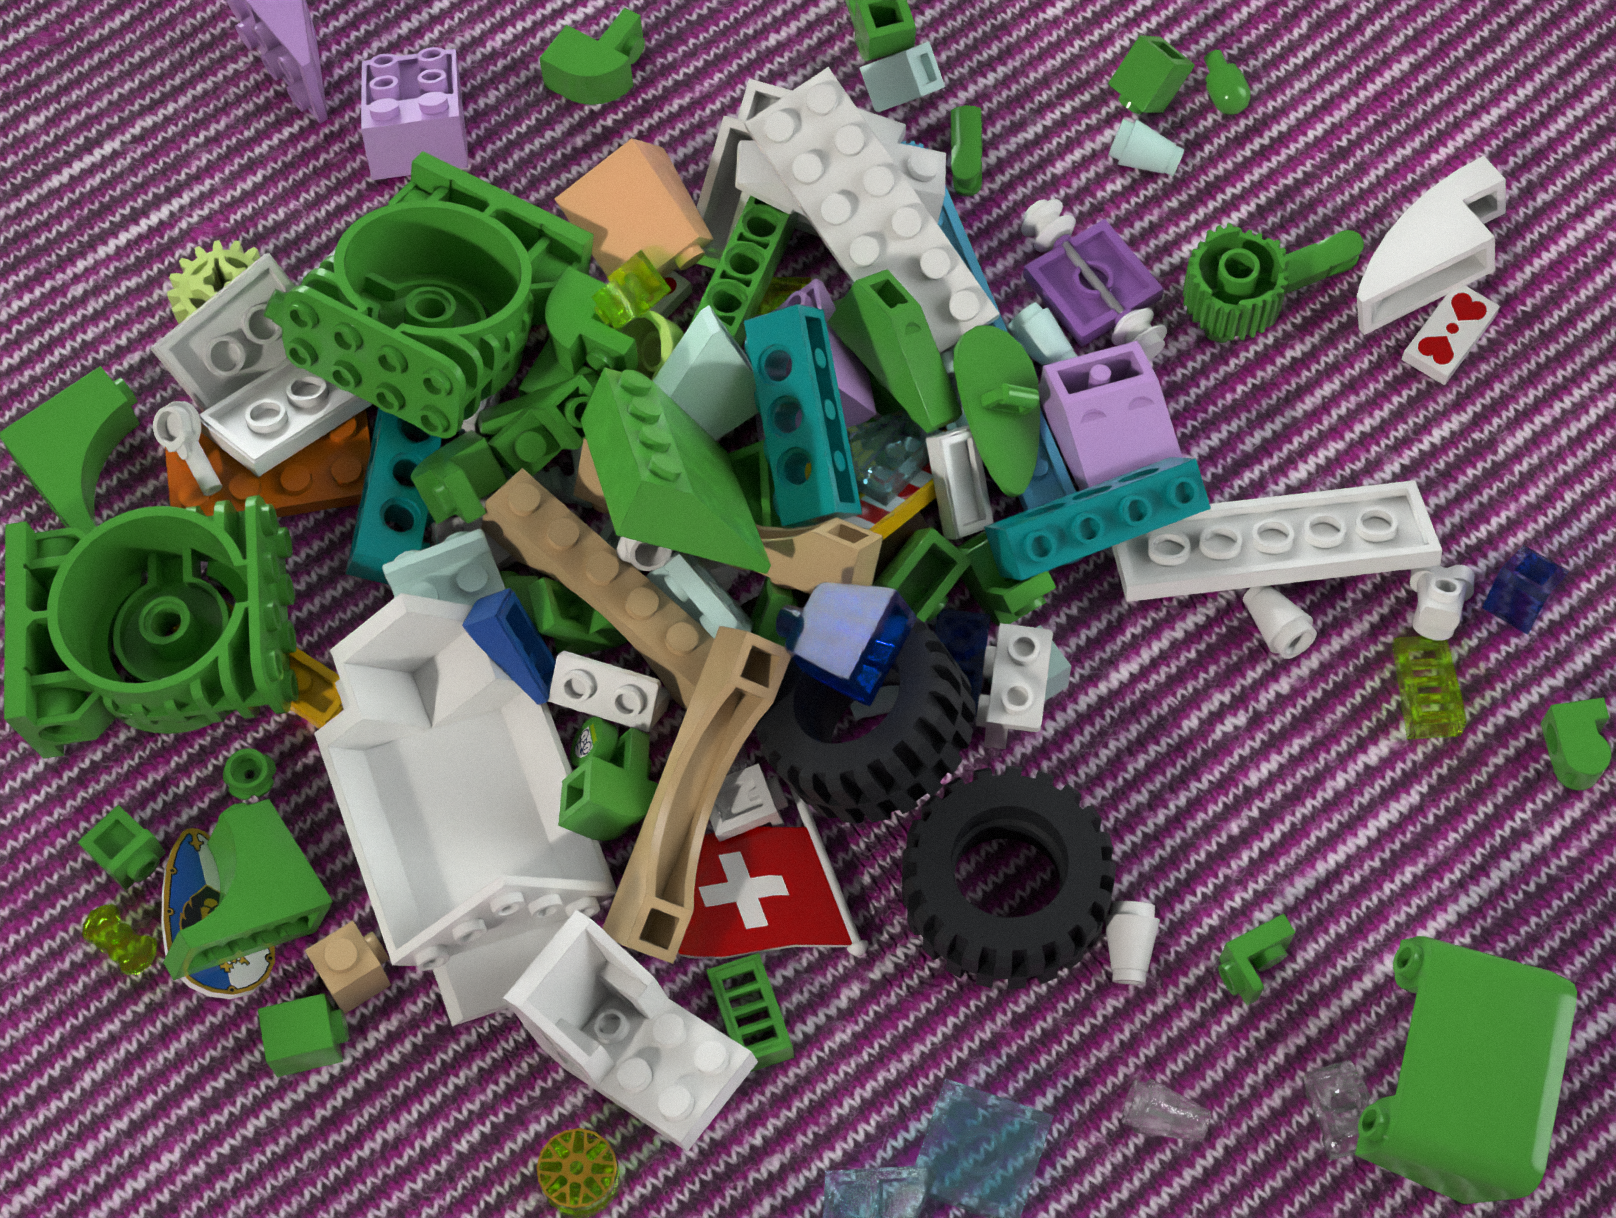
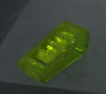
M1423 636L1393 638L1392 648L1407 740L1461 736L1467 721L1448 640H1432ZM1435 650L1436 658L1410 660L1408 652ZM1438 669L1439 675L1414 677L1413 670ZM1441 686L1442 693L1418 694L1417 688ZM1444 704V710L1422 711L1421 705Z

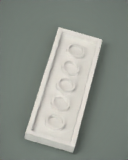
M829 67L744 123L752 139L852 284L858 279L888 269L921 305L939 354L955 348L960 336L975 326L989 325L999 318L1000 313Z
M1415 480L1210 504L1211 509L1112 546L1126 602L1440 566L1442 548Z

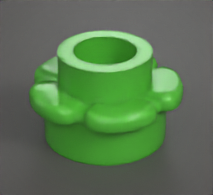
M241 749L233 753L227 760L223 771V780L225 784L230 786L229 792L231 795L238 799L248 800L254 795L262 797L273 787L274 780L272 776L276 773V766L271 757L266 754L263 755L255 749ZM250 771L255 773L252 779L245 778L246 773Z

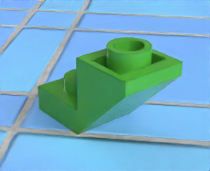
M578 375L523 409L487 442L491 451L512 476L523 468L533 477L562 449L578 450L583 445L585 438L580 420L594 389L583 375Z

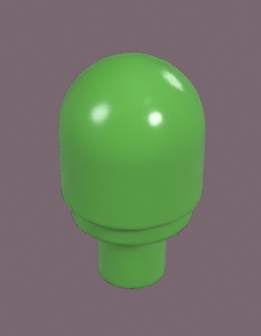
M1221 50L1209 52L1204 57L1210 72L1206 76L1205 81L1207 83V91L1215 107L1220 112L1228 115L1242 112L1250 102L1251 92L1241 69L1237 68L1233 63L1227 64Z

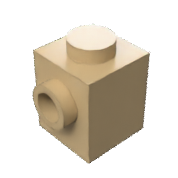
M354 921L349 922L304 950L344 1014L391 986L381 966L390 960L373 931L362 936Z

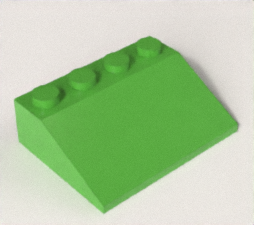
M604 367L580 421L616 535L767 574L771 564L727 451L648 377L634 370L619 372Z

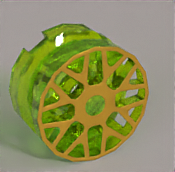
M582 1128L564 1130L552 1137L541 1150L536 1166L538 1182L550 1205L561 1214L574 1218L594 1216L606 1209L616 1197L621 1181L619 1164L608 1141L596 1132ZM588 1135L595 1136L597 1139L590 1138Z

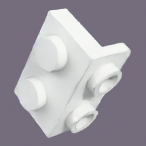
M1000 623L997 647L986 646L983 677L992 678L990 695L980 694L976 719V726L986 727L984 746L1006 749L1008 729L1030 732L1040 731L1053 638L1051 630Z
M562 651L556 658L548 702L649 732L667 711L671 694L667 689L661 688L659 679L571 652Z

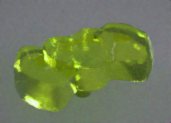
M107 904L92 910L83 923V940L94 944L102 953L108 954L109 958L119 965L120 971L128 976L139 974L152 965L157 954L158 943L156 938L136 935L130 925L121 922L120 911L116 905Z

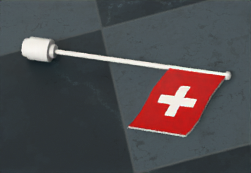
M697 556L727 591L732 586L731 581L738 575V569L722 562ZM790 786L789 788L805 827H756L719 842L715 833L704 834L694 886V909L678 950L680 956L694 959H727L791 947H847L848 952L854 956H860L867 951L868 941L860 939L809 806Z

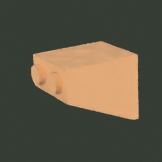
M633 138L555 198V201L570 223L594 234L591 254L621 297L636 298L639 296L641 300H645L653 296L666 285L664 277L676 268L685 270L697 263L705 255L702 248L714 240L664 148Z

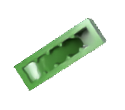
M101 366L0 432V440L13 461L66 528L77 526L86 534L97 527L94 496L100 472L118 443L140 425L131 407L138 402L135 395L121 377L112 381Z
M270 799L249 805L237 803L220 814L218 823L207 843L219 874V904L203 920L178 932L163 963L172 979L176 980L315 933L333 901Z

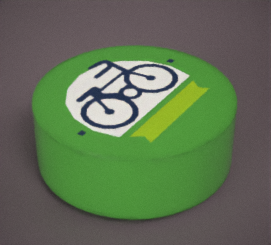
M599 717L588 719L581 726L573 740L570 751L572 764L579 767L591 756L609 763L618 744L616 726Z

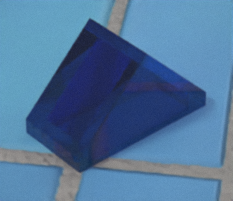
M1523 545L1500 569L1482 608L1528 635L1570 571Z

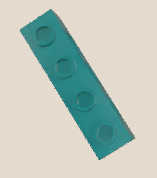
M796 304L745 320L744 325L747 336L745 352L753 368L756 384L754 401L762 417L766 438L763 446L764 455L771 466L775 487L773 504L776 513L781 519L782 527L811 526L836 517L846 519L861 515V504L824 310ZM791 358L792 369L787 377L786 365ZM800 409L802 419L799 427L797 428L795 424V418L797 412ZM810 460L811 474L807 480L805 477V467Z
M378 408L345 574L389 585L382 569L384 564L394 561L398 555L406 551H421L430 547V543L423 542L425 527L432 528L434 519L411 480V474L419 463L440 448L442 438L429 435L421 428L393 414L386 413ZM403 433L413 434L421 442L411 441ZM394 477L407 479L413 487L401 485ZM385 522H395L405 532H396L390 529Z
M1169 457L984 526L999 576L1022 581L1211 509L1196 458Z

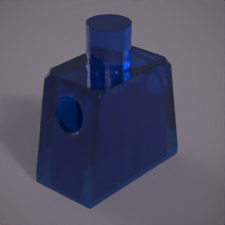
M822 582L815 586L804 608L785 605L779 611L776 619V631L779 636L787 638L785 642L786 652L806 674L855 701L871 707L917 616L896 589Z

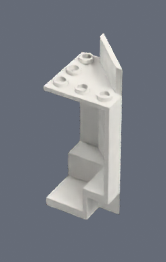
M400 593L330 649L340 677L335 682L344 710L314 734L391 963L397 966H417L418 970L421 971L433 969L451 1025L455 1026L510 1008L503 997L575 910L590 918L600 911L599 905L616 894L617 889L599 841L558 826L562 780L572 773V769L547 703L537 705L468 635L462 624L473 606Z

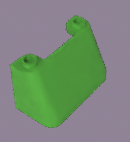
M1416 936L1401 940L1400 947L1393 960L1396 984L1410 993L1417 994L1396 1094L1377 1100L1362 1112L1358 1122L1359 1138L1355 1156L1463 1204L1520 1199L1529 1196L1543 1179L1547 1165L1577 1003L1575 984L1549 970L1426 936Z

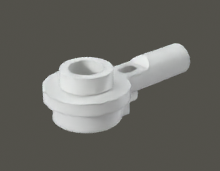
M175 401L162 407L156 413L153 421L155 438L162 446L167 448L168 452H177L179 457L186 461L205 496L217 493L221 490L222 484L198 442L201 434V420L197 410L186 401Z

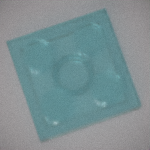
M945 1078L908 1184V1190L986 1218H1021L1054 1115Z

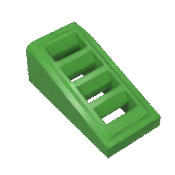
M756 953L706 970L729 1038L745 1047L744 1038L773 1029L775 1037L745 1047L753 1053L758 1061L750 1072L794 1058L793 1046L760 954ZM753 971L755 981L725 990L722 981ZM760 991L762 999L733 1009L731 1008L729 1001ZM766 1010L768 1018L738 1028L736 1020Z

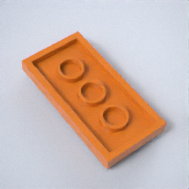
M367 408L259 477L201 433L198 442L222 484L221 490L210 496L203 494L186 461L182 460L177 452H168L165 447L170 506L184 509L200 506L206 516L214 515V506L217 501L229 500L238 512L245 510L247 497L260 495L266 504L274 506L278 518L359 504L372 443Z

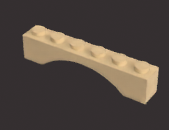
M585 437L573 496L592 503V507L599 512L610 514ZM837 517L816 525L796 528L766 527L755 524L771 564L767 574H760L769 577L774 585L784 589H798L815 596L817 602L821 605L834 609H846L870 594L883 540L882 535ZM729 565L730 567H733V568H735V569H739V570H749V569H745V568H741V567Z
M523 468L520 469L486 500L484 508L486 514L483 515L481 529L519 563L535 568L557 580L603 615L642 655L663 682L672 698L687 711L714 638L629 562L622 561L612 546Z
M719 626L602 928L617 943L663 961L674 963L693 914L694 886L698 859L715 800L743 743L760 718L774 703L793 650L749 631Z

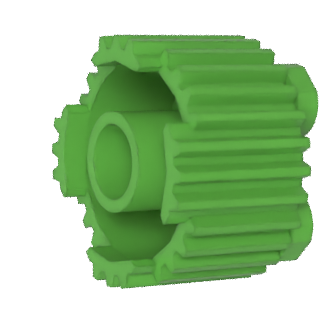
M1227 223V227L1224 229L1220 225L1217 226L1216 232L1208 230L1205 242L1200 241L1197 249H1193L1192 255L1189 257L1184 282L1183 304L1187 306V314L1193 315V323L1200 322L1199 328L1201 330L1204 329L1208 339L1225 343L1229 340H1234L1235 336H1239L1241 340H1245L1247 334L1253 338L1256 335V331L1263 333L1266 327H1271L1275 324L1281 311L1288 285L1289 272H1287L1290 261L1289 257H1285L1286 249L1279 248L1281 243L1279 240L1273 241L1270 238L1263 240L1261 233L1254 236L1252 235V230L1249 229L1246 233H1242L1241 228L1233 227L1231 223Z

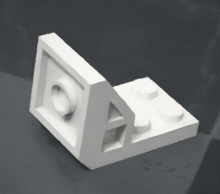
M575 910L503 997L540 1047L564 1069L687 1152L758 1063L750 1050L668 999L657 980L599 925L578 910Z

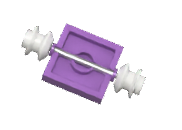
M1043 199L1031 205L1024 214L1021 232L1027 237L1037 235L1034 248L1038 252H1049L1025 265L1023 277L1080 347L1115 327L1111 338L1114 345L1119 346L1138 341L1148 361L1159 354L1165 346L1163 339L1167 334V328L1164 325L1153 327L1150 325L1154 313L1148 307L1162 299L1164 288L1106 219L1101 220L1071 238L1076 220L1072 215L1059 216L1063 208L1060 200L1052 199L1047 201Z

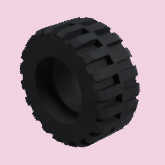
M873 606L853 607L852 614L847 615L843 611H837L825 616V623L817 627L812 623L800 631L803 637L793 646L789 642L785 646L793 650L774 703L756 724L757 739L763 745L762 753L768 763L807 805H811L817 813L829 819L839 817L842 822L855 824L863 823L864 817L867 816L874 823L891 819V812L900 810L902 814H905L917 808V800L927 793L930 797L935 795L943 787L940 781L947 773L951 775L955 773L962 761V758L958 755L960 749H967L972 737L973 730L968 723L973 722L975 718V702L970 696L971 685L959 664L936 634L930 631L926 624L916 616L903 614L900 609L887 606L880 607L878 612ZM900 686L898 696L891 711L877 727L858 739L844 743H831L834 729L840 717L854 701L877 688Z
M1006 766L1005 775L992 776V771L988 767L973 771V781L967 784L964 783L962 778L957 777L944 785V797L942 799L937 795H933L925 802L921 808V819L913 820L907 833V846L903 850L902 900L903 905L907 906V921L913 935H921L923 937L922 948L933 960L938 959L940 956L947 960L946 971L960 979L965 971L977 974L976 985L992 988L993 979H1008L1009 989H1022L1026 987L1027 978L1037 976L1040 984L1056 979L1059 967L1064 966L1071 970L1083 959L1085 948L1094 946L1101 934L1105 917L1108 915L1115 883L1116 864L1111 862L1114 848L1110 835L1106 832H1100L1102 818L1093 806H1087L1084 809L1079 806L1081 793L1067 784L1062 790H1059L1052 786L1054 776L1039 770L1036 778L1021 776L1022 767ZM994 839L1019 840L1039 849L1053 863L1060 879L1058 893L1055 899L1046 907L1027 916L1008 918L991 915L972 905L959 891L955 882L957 862L967 851L983 842Z

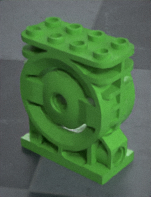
M422 151L412 161L411 181L388 202L387 206L369 212L355 221L340 238L335 254L328 256L320 263L319 268L311 270L303 278L300 286H295L284 296L282 340L286 356L296 367L305 369L336 385L339 389L348 391L374 404L384 412L393 414L421 428L429 435L451 438L461 429L463 420L471 418L478 411L480 401L500 391L515 376L523 359L524 347L527 344L531 326L547 324L545 318L547 299L567 268L570 266L589 275L594 234Z
M254 495L246 498L245 510L238 512L229 500L215 502L214 515L206 516L200 506L187 507L186 509L172 506L145 507L117 515L100 524L88 534L77 526L35 533L26 521L5 524L4 719L44 759L64 756V744L96 740L115 718L133 728L146 732L173 734L193 731L213 723L224 722L226 716L236 709L244 719L256 718L259 715L261 705H269L275 714L288 713L291 702L297 701L299 695L296 674L293 669H290L289 653L296 651V634L292 622L288 621L287 605L294 604L295 596L292 579L288 573L286 574L285 558L292 557L293 548L290 532L287 527L279 526L274 506L266 504L260 495ZM201 561L208 562L207 577L224 587L234 597L236 603L233 612H231L220 593L212 585L201 579ZM146 573H148V583H147V584H145ZM180 625L179 629L174 634L165 637L166 633L172 627ZM112 637L119 661L139 683H126L118 674L112 657Z

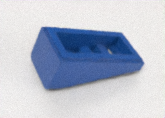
M508 588L478 599L462 624L465 631L537 705L546 703L549 699L556 661L515 592Z

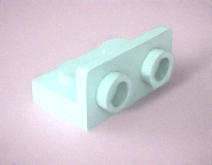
M482 529L472 532L461 531L454 533L440 544L421 551H406L398 555L394 561L382 566L394 598L400 593L473 606L478 599L506 589Z
M674 551L664 566L647 574L646 577L705 628L714 639L719 626L752 631L754 622L697 556Z

